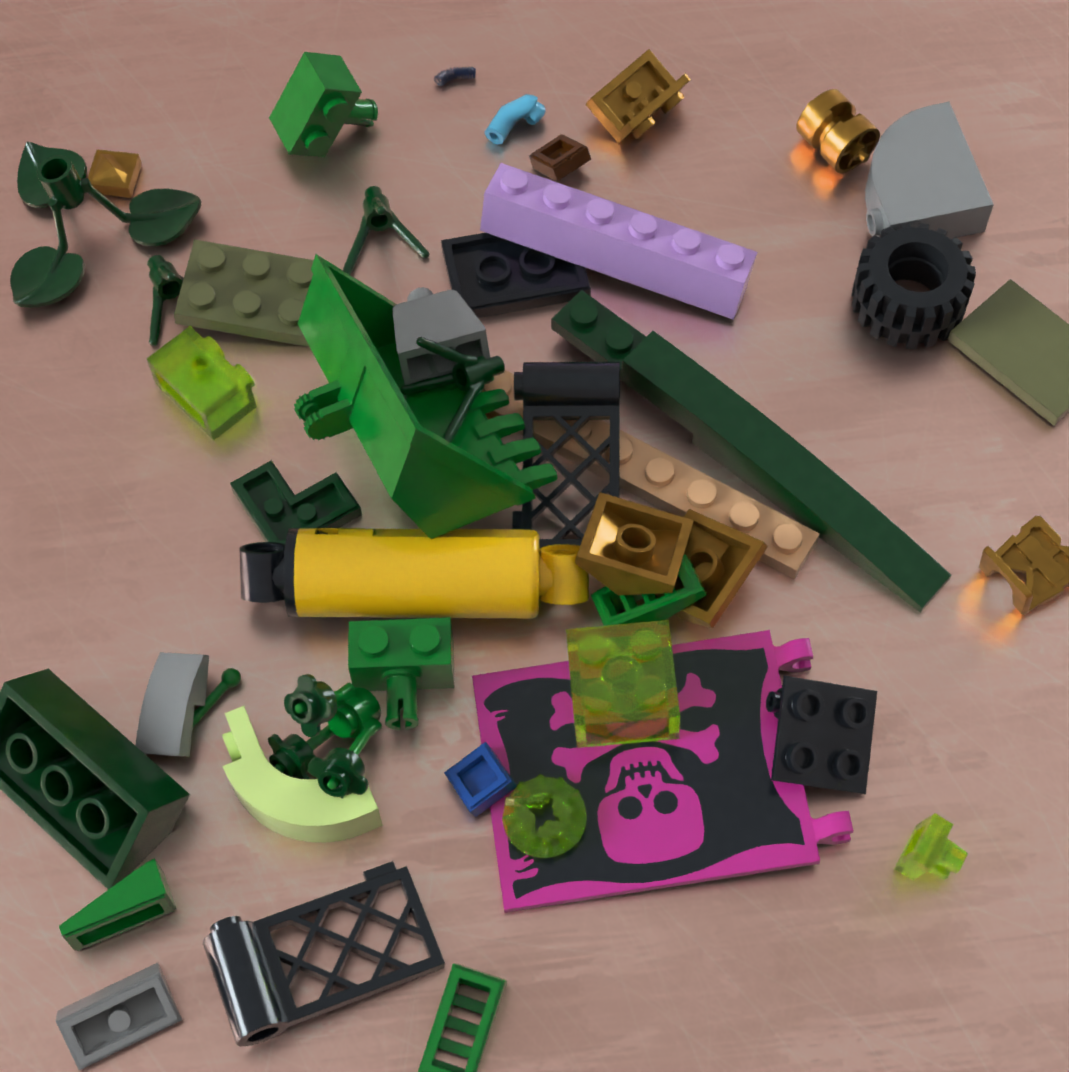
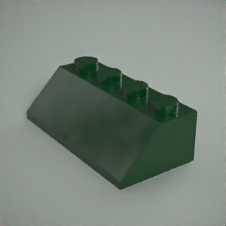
M49 668L4 682L0 691V790L109 890L131 874L171 833L190 794Z

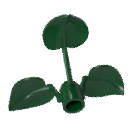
M26 142L18 168V193L24 203L30 207L45 208L50 206L59 245L57 250L49 246L34 248L18 259L10 277L14 304L29 308L51 305L69 296L80 284L85 272V263L78 254L66 253L68 242L61 209L69 210L78 207L84 200V193L90 194L122 222L130 223L129 234L136 243L144 246L165 245L179 237L200 210V198L192 193L181 190L152 189L135 196L129 205L130 213H125L92 186L90 180L86 178V163L79 154L66 149L49 148L32 142Z

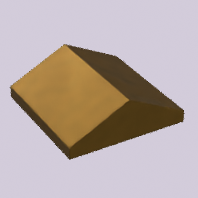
M599 492L576 556L575 564L617 595L672 593L694 520Z
M688 509L684 517L694 521L684 554L690 559L707 595L675 615L686 622L713 628L768 546L757 538ZM679 576L674 586L676 591L684 588ZM664 593L655 594L657 598L665 596Z

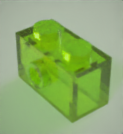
M191 326L147 358L155 384L213 440L257 407L252 392L255 383L250 374L240 364L232 366L225 359L223 350L212 337L206 336L203 338Z

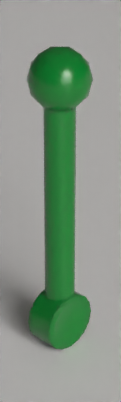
M228 668L223 671L222 681L206 698L205 706H199L194 711L192 729L228 688L239 685L241 674L238 670Z

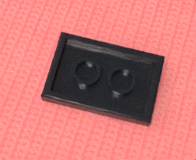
M489 233L441 240L450 288L460 294L478 318L569 302L581 290L591 296L586 269L580 265Z

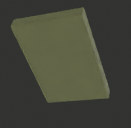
M1010 279L952 329L948 341L1055 426L1069 413V324Z

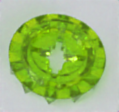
M542 774L526 782L519 781L516 789L505 799L502 817L504 830L510 842L521 852L537 858L556 857L569 851L583 835L587 820L586 807L579 790L574 789L562 776L552 778L545 777ZM553 798V814L560 821L546 820L543 826H540L537 833H535L536 818L535 814L529 811V808L542 809L545 803H549L550 799Z

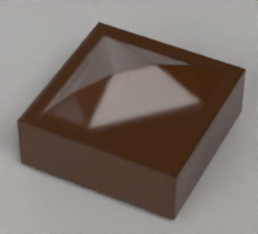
M561 134L533 152L529 159L534 170L558 182L590 161L591 157L587 146Z

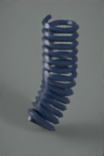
M473 66L468 68L454 67L452 71L450 67V71L449 69L441 71V73L434 76V80L439 86H444V84L453 79L457 80V77L458 79L460 77L461 79L463 77L465 79L466 77L468 79L469 77L475 79L476 68Z

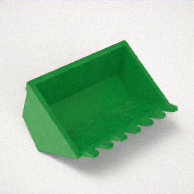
M315 254L311 267L313 276L300 314L298 326L329 384L313 389L308 394L304 393V395L299 396L300 398L294 404L297 416L305 422L303 423L305 426L304 430L309 438L313 440L318 439V441L320 439L325 440V437L330 438L354 428L391 499L430 539L514 505L519 506L534 500L536 497L532 490L558 479L556 470L549 463L527 467L519 470L517 467V463L541 453L540 445L536 439L527 438L506 444L502 443L501 438L525 428L524 420L520 414L512 413L496 416L491 419L486 417V413L510 403L509 397L503 389L480 392L452 443L443 439L446 429L467 392L461 391L454 383L403 395L401 387L404 386L396 350L392 310L396 303Z

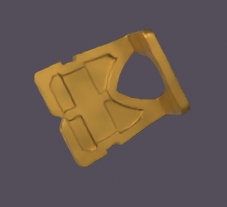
M1034 516L1021 527L1020 533L1016 537L1012 535L996 552L989 546L985 547L979 568L987 577L994 573H1000L1007 580L1012 589L1013 605L1021 614L1025 615L1063 594L1064 589L1069 587V546H1061V537L1041 516ZM1014 572L1026 574V585Z

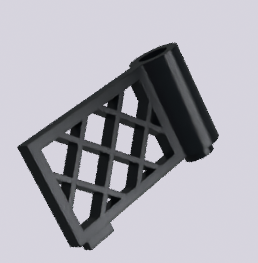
M524 362L523 372H514V400L523 401V420L525 423L523 439L534 438V420H554L566 432L548 450L538 442L542 456L534 463L533 457L523 461V469L545 464L548 461L566 479L547 497L537 488L532 490L541 503L533 510V500L522 504V511H513L512 529L532 530L533 521L548 508L565 527L553 539H539V549L554 544L580 546L584 534L576 526L594 509L598 495L594 497L577 478L596 461L610 474V483L601 492L620 498V362ZM565 420L578 421L573 426H570ZM589 420H610V436L596 450L577 433ZM571 438L590 455L572 473L553 457ZM609 447L610 464L601 456ZM572 484L589 503L570 521L552 502ZM572 532L578 539L564 538Z
M392 861L364 871V882L254 922L242 921L240 916H231L214 923L210 927L211 933L204 938L203 945L236 1044L239 1047L265 1042L283 1033L290 1026L445 967L444 959L407 866L396 870L395 864ZM401 885L407 904L400 919L372 908L379 892ZM368 896L365 905L356 901ZM343 906L360 914L349 938L321 927L329 910ZM410 913H412L417 927L406 923ZM317 915L314 923L305 920ZM367 917L394 928L383 954L356 942ZM293 925L309 933L296 958L276 949L270 932ZM401 932L423 941L429 958L408 965L390 956ZM316 936L343 947L332 973L304 961ZM351 951L378 962L371 980L357 985L339 977ZM281 962L292 966L287 978L285 977ZM385 966L395 970L388 974L382 975ZM299 970L327 982L319 1000L296 1008L290 989ZM334 985L344 989L343 991L330 995Z

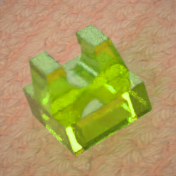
M934 813L916 825L894 869L912 880L926 872H930L944 880L948 878L951 871L954 873L960 871L968 853L947 838L953 824Z

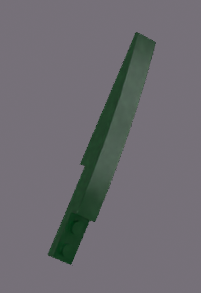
M583 290L551 318V329L595 362H620V380L692 432V444L796 521L820 533L819 538L919 612H922L950 580L951 574L839 475L753 405L656 332L652 331L646 337Z

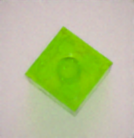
M669 620L566 629L577 748L679 739L680 710Z

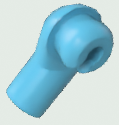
M529 94L503 105L485 130L486 138L494 144H502L520 119L525 118L530 125H535L536 122H539L546 112L545 106L537 101L538 97Z

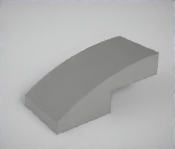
M160 652L147 685L137 729L135 746L144 754L190 757L194 705L205 706L209 655Z

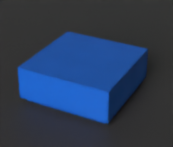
M486 742L444 772L469 812L475 817L517 787V784Z

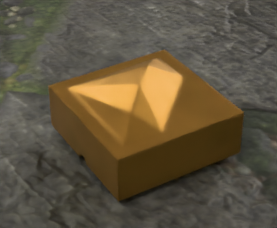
M97 149L88 179L92 186L103 195L132 198L142 165L140 156L135 153Z

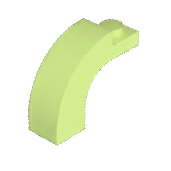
M242 706L225 713L231 731L222 734L232 762L222 767L235 795L243 807L262 825L288 838L318 843L351 839L383 826L379 809L369 785L366 792L362 795L351 793L340 798L323 792L318 784V778L298 779L285 775L274 768L264 756L245 707Z

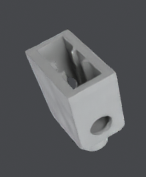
M417 288L408 295L406 302L396 304L392 308L396 350L404 385L452 373L454 365L458 364L416 344L418 337L435 341L465 355L490 358L486 329L457 291L447 290L433 294L428 288Z

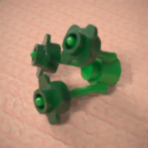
M310 674L300 676L295 691L285 696L284 707L293 720L301 724L303 734L311 738L305 741L297 734H290L282 740L276 734L271 735L268 738V743L273 749V754L269 757L270 764L281 773L298 779H310L307 773H310L318 778V784L323 792L333 797L343 798L351 793L357 795L364 794L368 789V781L364 777L365 766L359 754L369 739L382 729V725L378 721L381 716L378 700L367 689L355 688L351 683H347L337 691H333L328 684L316 681L315 677ZM328 722V726L321 730L320 725ZM333 735L341 738L356 737L349 749L334 748L328 752L324 759L315 757L313 750Z

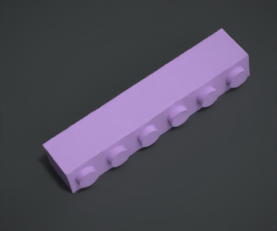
M500 163L484 192L480 231L734 320L748 286L757 256L756 251Z

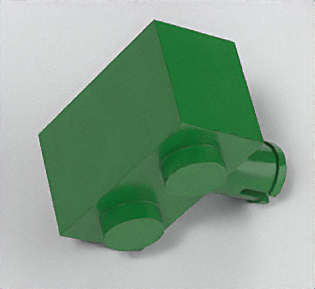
M304 52L269 119L289 155L325 157L344 124L372 127L374 125L373 121H376L378 117V107L372 99H359L362 91L341 56Z
M451 617L349 621L348 670L352 684L355 688L361 687L368 691H386L385 725L388 728L401 730L400 711L402 709L405 729L409 730L418 726L417 690L455 688L454 640Z

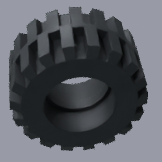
M901 223L898 230L887 227L881 230L880 237L874 235L868 241L867 248H863L859 259L851 296L853 297V311L859 313L858 321L862 327H871L870 335L876 339L883 336L888 339L887 344L894 347L899 342L905 343L906 349H916L918 343H923L927 348L936 345L938 338L943 341L948 339L950 331L962 322L975 285L976 269L974 266H971L973 258L970 252L961 251L963 243L957 237L953 239L946 237L948 233L946 230L938 228L937 231L928 229L929 224L919 223L918 227H911L910 223ZM895 281H916L925 285L930 291L915 292L907 290Z

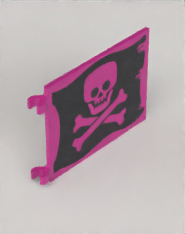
M770 630L473 675L481 745L486 742L493 749L517 784L515 789L490 806L504 912L820 864L818 844L837 845L850 842V834L854 831L849 811L834 812L813 819L810 816L804 785L771 780L778 718L774 716L773 712L767 711L766 699L771 691L777 692L778 689L782 688L779 671L796 673L811 669L810 660L813 659L810 639H795L776 647L772 643Z

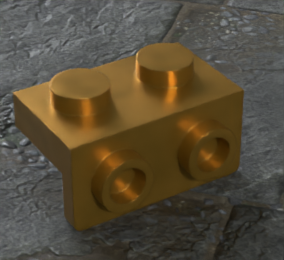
M648 49L592 96L585 105L618 143L622 142L631 133L638 139L656 123L652 117L656 111L661 108L667 114L685 98L680 90L691 79L685 73L676 81L650 49Z

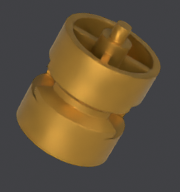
M837 89L827 90L811 100L801 113L796 126L797 132L813 148L818 149L820 147V155L838 173L849 172L861 163L867 162L870 158L869 155L875 149L880 138V131L863 114L859 113L856 115L855 106Z

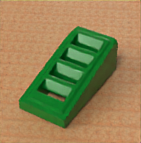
M686 554L683 555L678 576L684 586L680 590L676 591L674 588L672 593H664L665 596L657 598L655 594L617 595L605 586L591 594L604 627L621 646L707 595ZM643 598L645 604L638 606L636 602Z
M154 858L140 866L59 925L62 937L75 951H80L170 914L177 908L165 874Z
M453 963L418 1072L478 1071L507 980L458 963ZM461 983L489 992L487 1003L458 994ZM456 1005L482 1014L480 1025L452 1016L453 1006ZM446 1027L475 1036L473 1047L443 1037ZM440 1048L469 1058L466 1068L464 1069L435 1059L438 1049Z

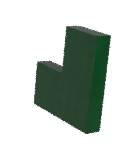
M272 460L230 483L233 493L265 542L285 544L289 528H340L362 515L361 507L337 472L296 495Z

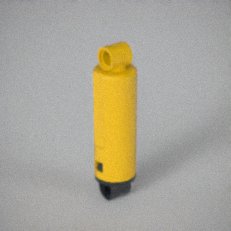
M289 528L285 544L257 542L246 544L239 548L241 599L258 603L285 600L288 617L532 619L539 613V599L545 603L557 605H573L586 602L589 599V573L575 564L580 548L579 545L554 544L539 549V534L535 530L455 529L430 539L421 529Z

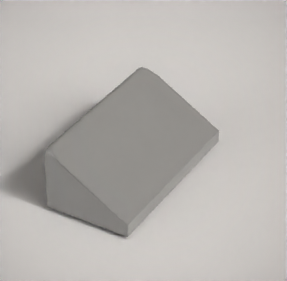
M159 963L153 964L60 1009L56 1016V1023L78 1070L92 1065L182 1020Z

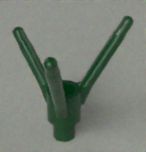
M377 186L367 188L363 201L365 215L362 217L360 229L347 257L343 271L351 275L368 233L372 230L383 231L387 228H393L422 258H428L429 251L391 211L389 200L382 194V190Z
M161 255L152 256L148 260L149 278L154 285L149 344L152 346L158 345L163 302L166 299H173L179 296L184 277L178 274L173 264L165 261Z
M418 337L416 340L418 346L458 364L454 365L452 373L402 386L401 393L408 395L454 383L461 391H466L467 393L443 435V439L452 443L474 400L484 389V385L490 383L494 376L504 373L505 365L500 356L486 359L483 356L465 355L435 341Z

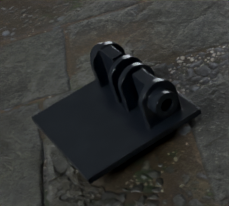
M783 676L782 688L778 689L777 692L771 691L766 699L767 711L773 712L774 716L778 718L771 780L866 794L877 691Z

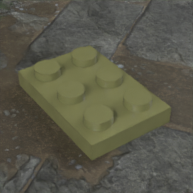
M194 239L174 312L175 324L310 347L298 326V321L313 276L311 267L314 260Z

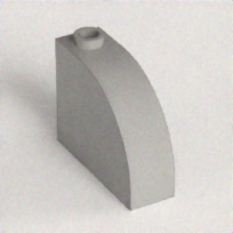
M950 102L922 107L902 116L887 128L879 139L873 153L865 189L866 220L871 236L880 237L881 230L887 227L898 230L901 223H910L911 227H918L919 223L929 224L928 229L937 231L938 228L948 231L946 237L949 239L985 232L994 204Z

